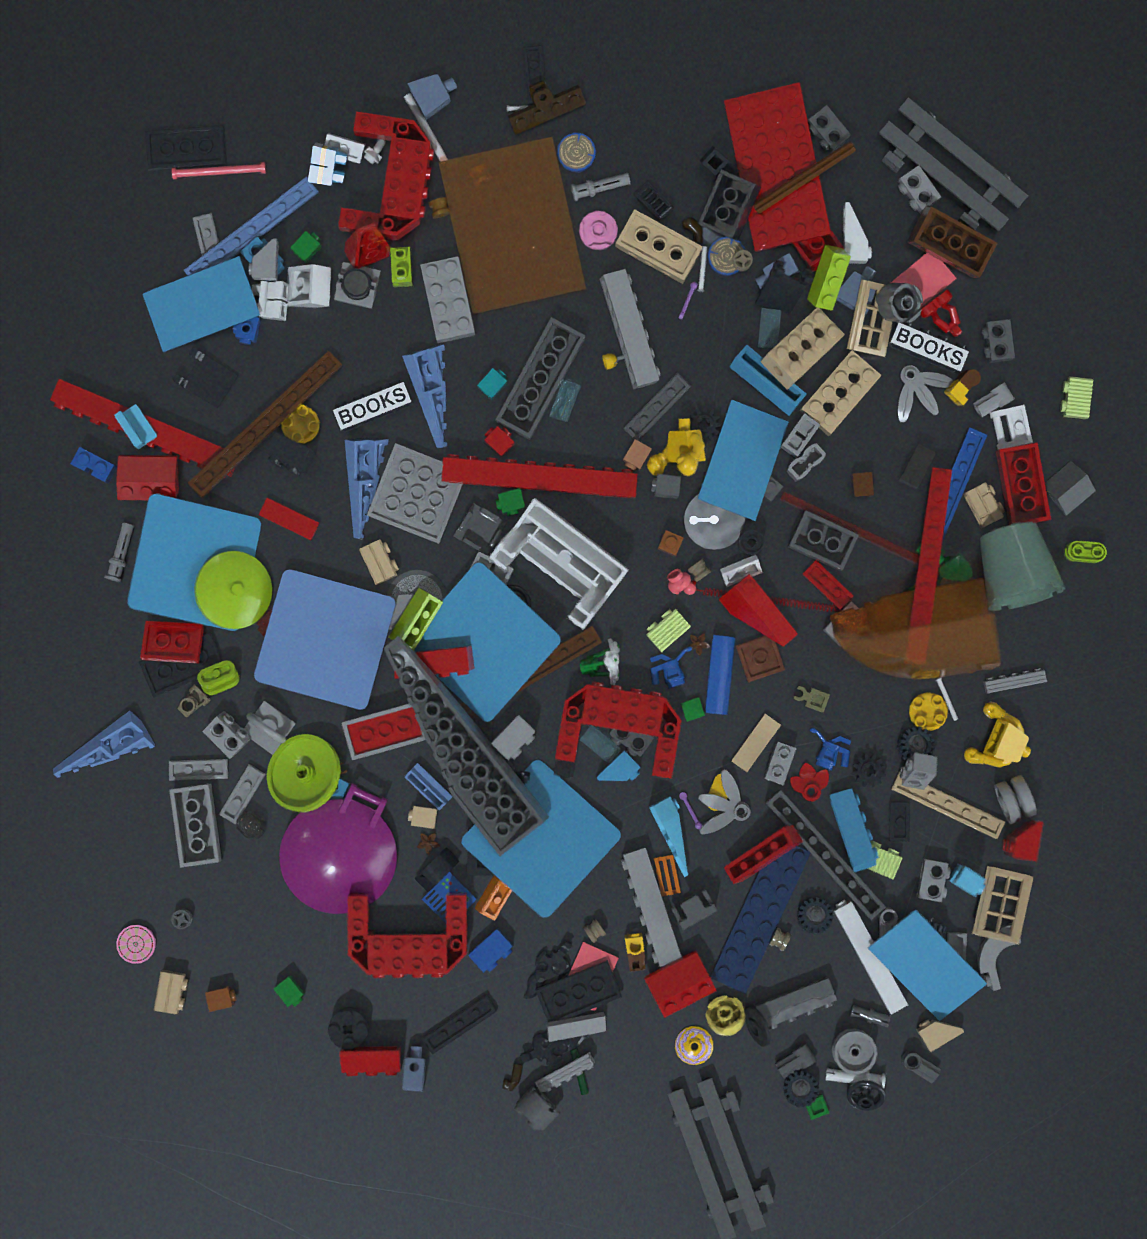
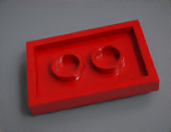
M145 621L140 658L149 661L199 663L204 631L203 624Z

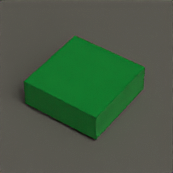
M699 697L680 703L686 722L705 716Z
M822 1094L817 1096L816 1101L812 1105L806 1106L811 1120L829 1113Z

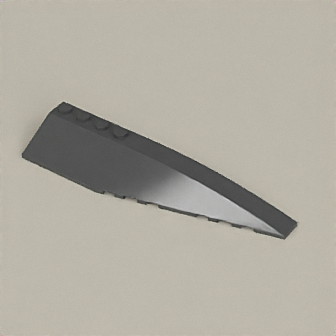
M398 636L385 646L384 650L393 670L396 671L400 679L399 683L406 692L410 706L413 707L416 714L415 717L425 739L432 748L433 756L439 763L444 780L446 779L450 787L451 795L498 855L501 856L544 823L549 816L453 695L404 640Z

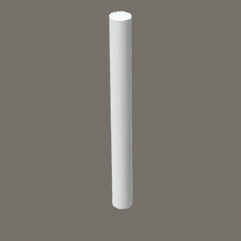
M411 93L405 95L404 98L424 134L431 142V146L441 164L446 163L448 159Z

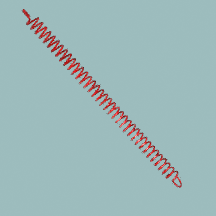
M706 588V589H707V596L709 595V592H710L711 588L709 589V592H708V588ZM714 588V589H713V591H714V597H716L715 588ZM705 589V592H706V589ZM717 589V590H718V589ZM722 589L720 590V593H721V594H722ZM697 590V591H703V595H705L704 590ZM716 590V593H717V590ZM718 590V598H719V596H720L719 590ZM724 590L725 593H726V590ZM728 590V591H729V590ZM711 591V596L713 594V591ZM723 592V595H724V592ZM722 595V596H723V595ZM768 596V597H769V596ZM772 596L771 599H772V602L774 603V601H773V596ZM769 597V598H770V597ZM775 597V598H776V605L778 604V601H779L780 597L778 598V601H777V597ZM774 598V601H775V598ZM782 598V600H783V606H785V602H786V600H787V607H788L789 602L791 601V599H789V602H788V599L786 598V600H785V602H784V598ZM780 599V606H781V603H782V600H781V599ZM793 599L795 608L798 600L795 603V599ZM801 600V601H800V603H801V608L803 609L802 600ZM793 601L791 602V607H792ZM798 601V608H799V606H800L799 601ZM804 601V602H805V609L807 608V605H808V602H809V601L807 602V605H806V601ZM803 602V605H804V602ZM811 602V604H812V610H814V606H815V604H816V611H817L818 606H819L820 603H818V606H817V603L815 602V603H814V606H813V602ZM809 603V610H810V607H811V604H810V603ZM822 603V605H823V611H825V607H826V605H827V612H828L829 607H831V604L829 605V607H828V604H826L825 607H824V603ZM820 605V611H821L822 605ZM833 605V606H834V611H838V610H835V605ZM832 606V608H831V613H832L833 606ZM836 608V609H838V608ZM841 610V611H842V610Z

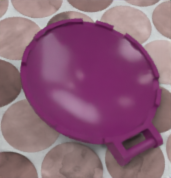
M352 783L344 799L328 800L315 810L300 812L291 821L281 841L279 860L281 872L287 886L301 902L321 912L345 914L348 913L347 896L349 893H369V905L384 893L393 878L397 862L396 843L393 834L380 816L388 799L384 797L379 798L357 788V785ZM353 795L378 805L376 810L352 799Z

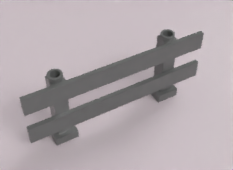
M908 97L898 110L916 125L906 135L888 121L879 134L894 145L896 150L893 153L889 150L882 162L897 173L904 164L902 160L907 156L972 209L968 214L964 212L957 221L975 230L979 225L978 219L982 217L996 230L1000 231L1009 218L996 209L992 202L1001 194L1018 208L1028 195L1012 183L1011 178L1007 174L1000 173L940 124L931 112L924 111ZM925 132L991 186L983 196L979 195L917 144Z
M710 1078L697 1083L704 1101L702 1105L690 1109L683 1089L668 1093V1097L675 1113L672 1116L675 1126H679L706 1197L709 1206L706 1208L710 1219H714L721 1239H732L737 1237L729 1214L743 1209L751 1232L766 1227L758 1203L765 1201L767 1205L774 1203V1197L768 1181L761 1182L760 1188L753 1190L724 1112L728 1109H732V1112L740 1110L734 1089L727 1090L726 1096L719 1098L714 1082ZM709 1117L738 1194V1196L723 1200L695 1121Z

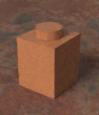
M635 439L623 459L626 462L625 466L633 471L636 469L640 470L652 448Z

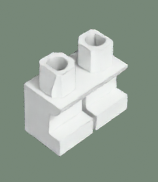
M261 281V284L252 285L253 295L259 296V303H256L260 312L259 317L286 321L288 304L285 302H288L289 284L283 281Z

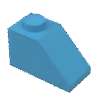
M623 751L596 778L600 781H627L630 778L632 781L640 774L638 770L641 767Z

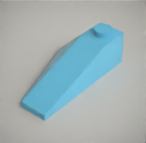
M668 796L649 806L681 872L686 877L688 872L680 818L677 811L680 807L675 798L671 799Z

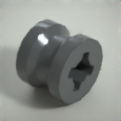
M187 909L177 910L171 918L173 926L177 929L187 928L193 920L191 912Z

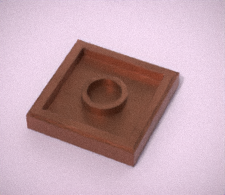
M763 636L736 645L748 682L785 670L776 642L770 638Z

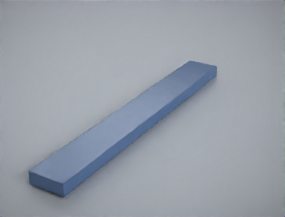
M306 176L184 269V272L189 276L233 259L256 237L260 238L318 194V190L312 183L308 182Z

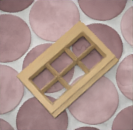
M861 279L847 349L885 357L892 322L882 318L881 328L874 327L877 311H879L876 296L886 285ZM870 289L877 290L874 306L867 304ZM866 309L872 310L869 326L863 325ZM862 329L868 330L865 345L859 344ZM873 331L879 332L876 348L870 347Z
M987 866L986 880L984 882L986 886L981 893L972 934L1019 945L1033 877ZM996 876L1007 878L1004 893L993 891ZM1011 879L1021 881L1018 896L1008 894ZM992 895L1003 897L1000 912L989 910ZM1006 898L1017 900L1014 916L1003 913ZM988 914L998 916L995 931L985 929ZM1002 917L1013 920L1010 935L999 933Z

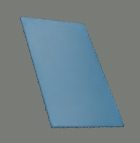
M240 256L143 293L163 352L260 316Z
M731 400L698 499L756 521L789 422Z
M916 909L868 947L939 1021L987 985V982L956 952Z

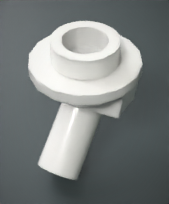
M379 139L373 149L368 146L363 151L366 153L364 158L372 164L374 162L379 163L382 158L379 153L385 145V141Z

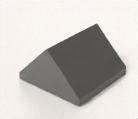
M1071 461L1045 482L1046 493L1066 516L1096 491L1088 475Z

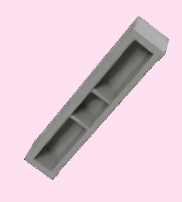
M1041 668L1034 669V672L1031 673L1023 671L1020 675L1013 673L1010 674V677L1003 675L998 676V679L993 677L987 678L984 681L985 693L1047 682L1045 670H1041Z
M589 1052L542 1077L535 1083L540 1093H547L552 1090L551 1087L562 1085L561 1082L571 1080L575 1074L579 1076L583 1073V1070H590L593 1068L595 1061Z

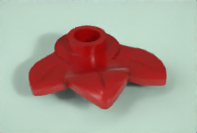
M804 763L800 769L799 777L794 776L790 778L791 786L796 792L802 793L805 800L816 801L821 795V790L828 785V771L825 769L816 773V770L810 764ZM809 788H813L815 790V793L813 795L808 794Z

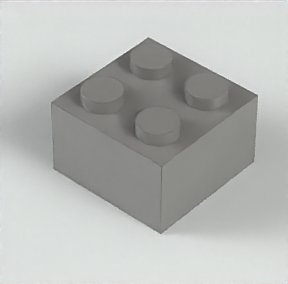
M518 715L491 744L508 760L511 757L515 759L522 752L520 747L524 743L529 745L536 737L534 735L536 731Z

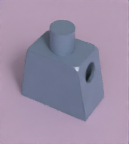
M438 74L408 83V87L425 120L449 104L451 100L448 92L457 88L452 77L442 82Z
M790 253L778 259V261L784 262L782 267L785 269L784 275L794 277L801 273ZM775 262L764 267L763 271L765 274L755 279L760 289L764 287L770 277Z
M866 266L862 274L854 271L840 287L836 300L855 311L861 279L871 281L876 271ZM870 289L868 305H871L876 291L874 289Z
M411 1046L410 1058H405L402 1088L404 1091L424 1092L426 1060L421 1059L422 1047ZM412 1064H418L416 1072L411 1071Z

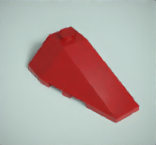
M750 574L718 599L731 615L781 646H785L798 635Z

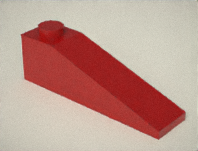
M373 223L355 230L345 242L344 252L353 269H359L389 257L390 246Z

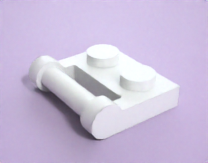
M1025 405L990 412V418H993L998 440V450L1033 443ZM1006 415L1011 438L1010 442L1005 440L1001 416Z

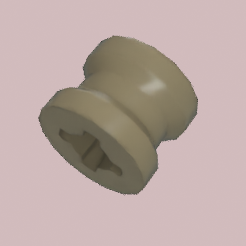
M739 250L734 255L733 266L738 271H746L750 268L753 257L749 251Z
M703 559L688 569V572L694 575L696 582L712 572L710 568L705 566Z
M596 918L592 920L590 925L583 926V929L593 943L597 941L598 937L606 935V932Z
M777 927L769 945L777 946L779 950L784 951L791 934L788 932L784 933Z

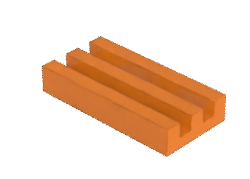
M673 854L654 858L661 896L681 893ZM668 859H670L675 890H672L666 862ZM659 861L663 862L668 891H664Z

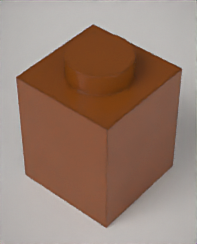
M665 530L658 550L675 557L683 537Z
M230 986L205 992L209 1012L234 1006V1001H236L235 991L231 990Z

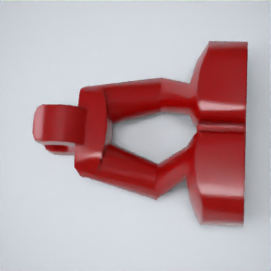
M946 289L920 309V316L922 318L931 316L933 322L944 333L950 332L953 337H956L962 333L958 326L961 321L956 307L947 304L953 295ZM943 308L948 310L951 322L946 323L939 317L937 309Z

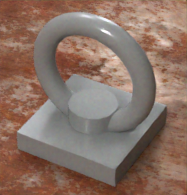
M264 701L255 714H247L249 722L244 729L251 737V740L273 755L277 748L286 742V737L296 723Z

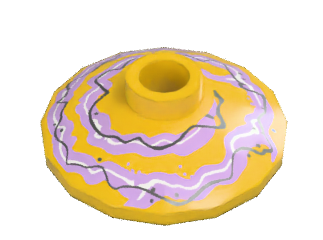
M699 1026L684 1028L675 1040L677 1056L689 1065L704 1063L713 1052L711 1035ZM692 1043L698 1044L696 1050L691 1049Z

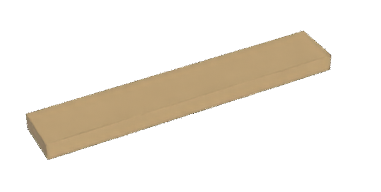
M900 772L891 788L995 839H998L1005 824V821L929 785L924 790L902 786Z

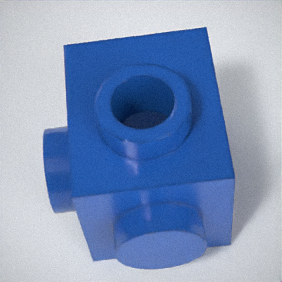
M258 317L234 325L233 333L239 339V343L251 345V342H257L261 323Z

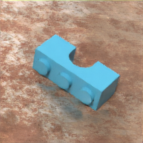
M960 864L956 865L949 879H947L973 896H976L977 893L980 895L986 886L984 884L986 879Z

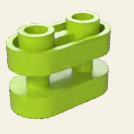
M1074 541L1065 546L1064 555L1069 561L1096 563L1105 559L1107 550L1103 544L1098 542Z
M222 661L201 670L197 679L205 694L215 695L236 686L240 677L232 662Z

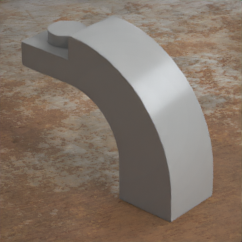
M1012 923L1000 926L999 933L1010 935ZM985 937L978 951L977 969L980 974H987L984 976L987 982L986 986L995 991L1001 989L995 967L996 958L1004 948L1015 944Z

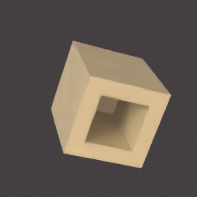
M413 806V810H409L408 821H411V826L434 829L438 809Z

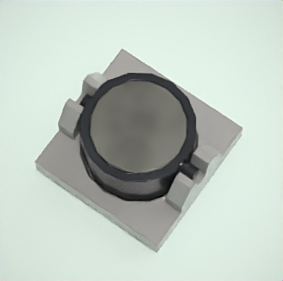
M343 262L336 283L334 300L372 309L381 271L368 267L353 269L350 263Z

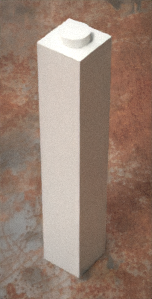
M846 900L837 903L833 911L888 1013L891 1015L908 1006L888 968L868 949L874 942L851 901L846 902Z

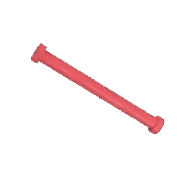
M261 162V164L192 169L172 168V178L251 172L265 174L266 165L265 162Z

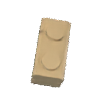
M986 482L963 494L981 528L1004 517L1002 513L1005 511L1002 504L996 502L993 497L996 495L995 491Z
M377 540L359 549L376 585L397 576L396 571L399 568L394 559L390 560L388 553L391 551L386 542L382 543L381 540Z
M167 970L161 971L154 1006L155 1011L178 1014L179 1010H183L185 999L182 998V993L187 990L188 979H185L186 974Z

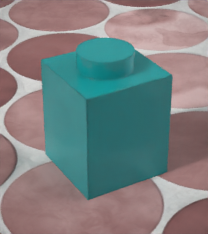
M492 368L477 386L493 400L507 385V376L500 369L496 371Z

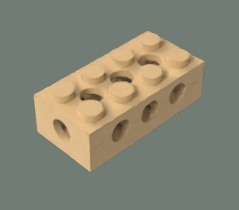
M635 209L615 245L616 248L682 284L702 251L701 245ZM644 234L646 235L647 239L645 241H639L637 239V235ZM661 243L664 249L658 251L654 248V244ZM677 252L681 255V258L674 260L671 258V254Z
M816 308L762 359L761 363L788 390L836 345L845 334L820 308Z
M852 350L802 407L800 412L803 415L805 413L819 423L820 426L818 428L830 436L881 377V374ZM850 374L855 375L858 379L857 383L850 382L848 376ZM842 389L845 392V397H838L836 390ZM823 404H830L832 412L824 411Z

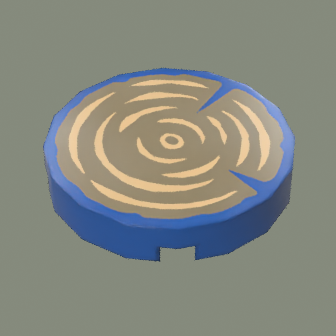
M572 133L565 136L559 143L557 156L565 169L571 172H581L592 165L595 160L596 149L588 136L582 133Z
M727 236L717 239L713 242L708 252V261L711 268L718 274L725 276L739 272L735 269L732 262L736 252L745 250L743 244L739 240L737 241Z

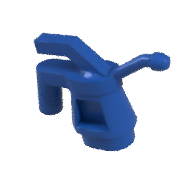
M689 646L683 649L675 660L663 654L650 658L651 662L661 659L667 661L664 664L651 668L652 685L659 684L658 671L661 670L664 672L665 684L668 685L669 689L685 684V675L679 667L678 661L685 652H690L692 647Z
M811 728L810 731L816 733L823 742V747L816 757V765L832 771L833 766L836 765L839 752L842 753L841 767H849L850 751L834 743L840 741L850 745L851 740L838 736L826 741L818 730Z

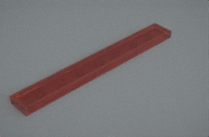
M786 492L782 493L779 500L858 534V538L919 566V555Z

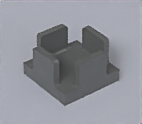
M472 503L453 536L487 555L501 535L506 522L483 507L481 508Z
M705 888L701 891L708 904L703 905L697 894L694 893L679 902L685 913L684 917L681 918L674 906L671 907L683 930L717 911Z

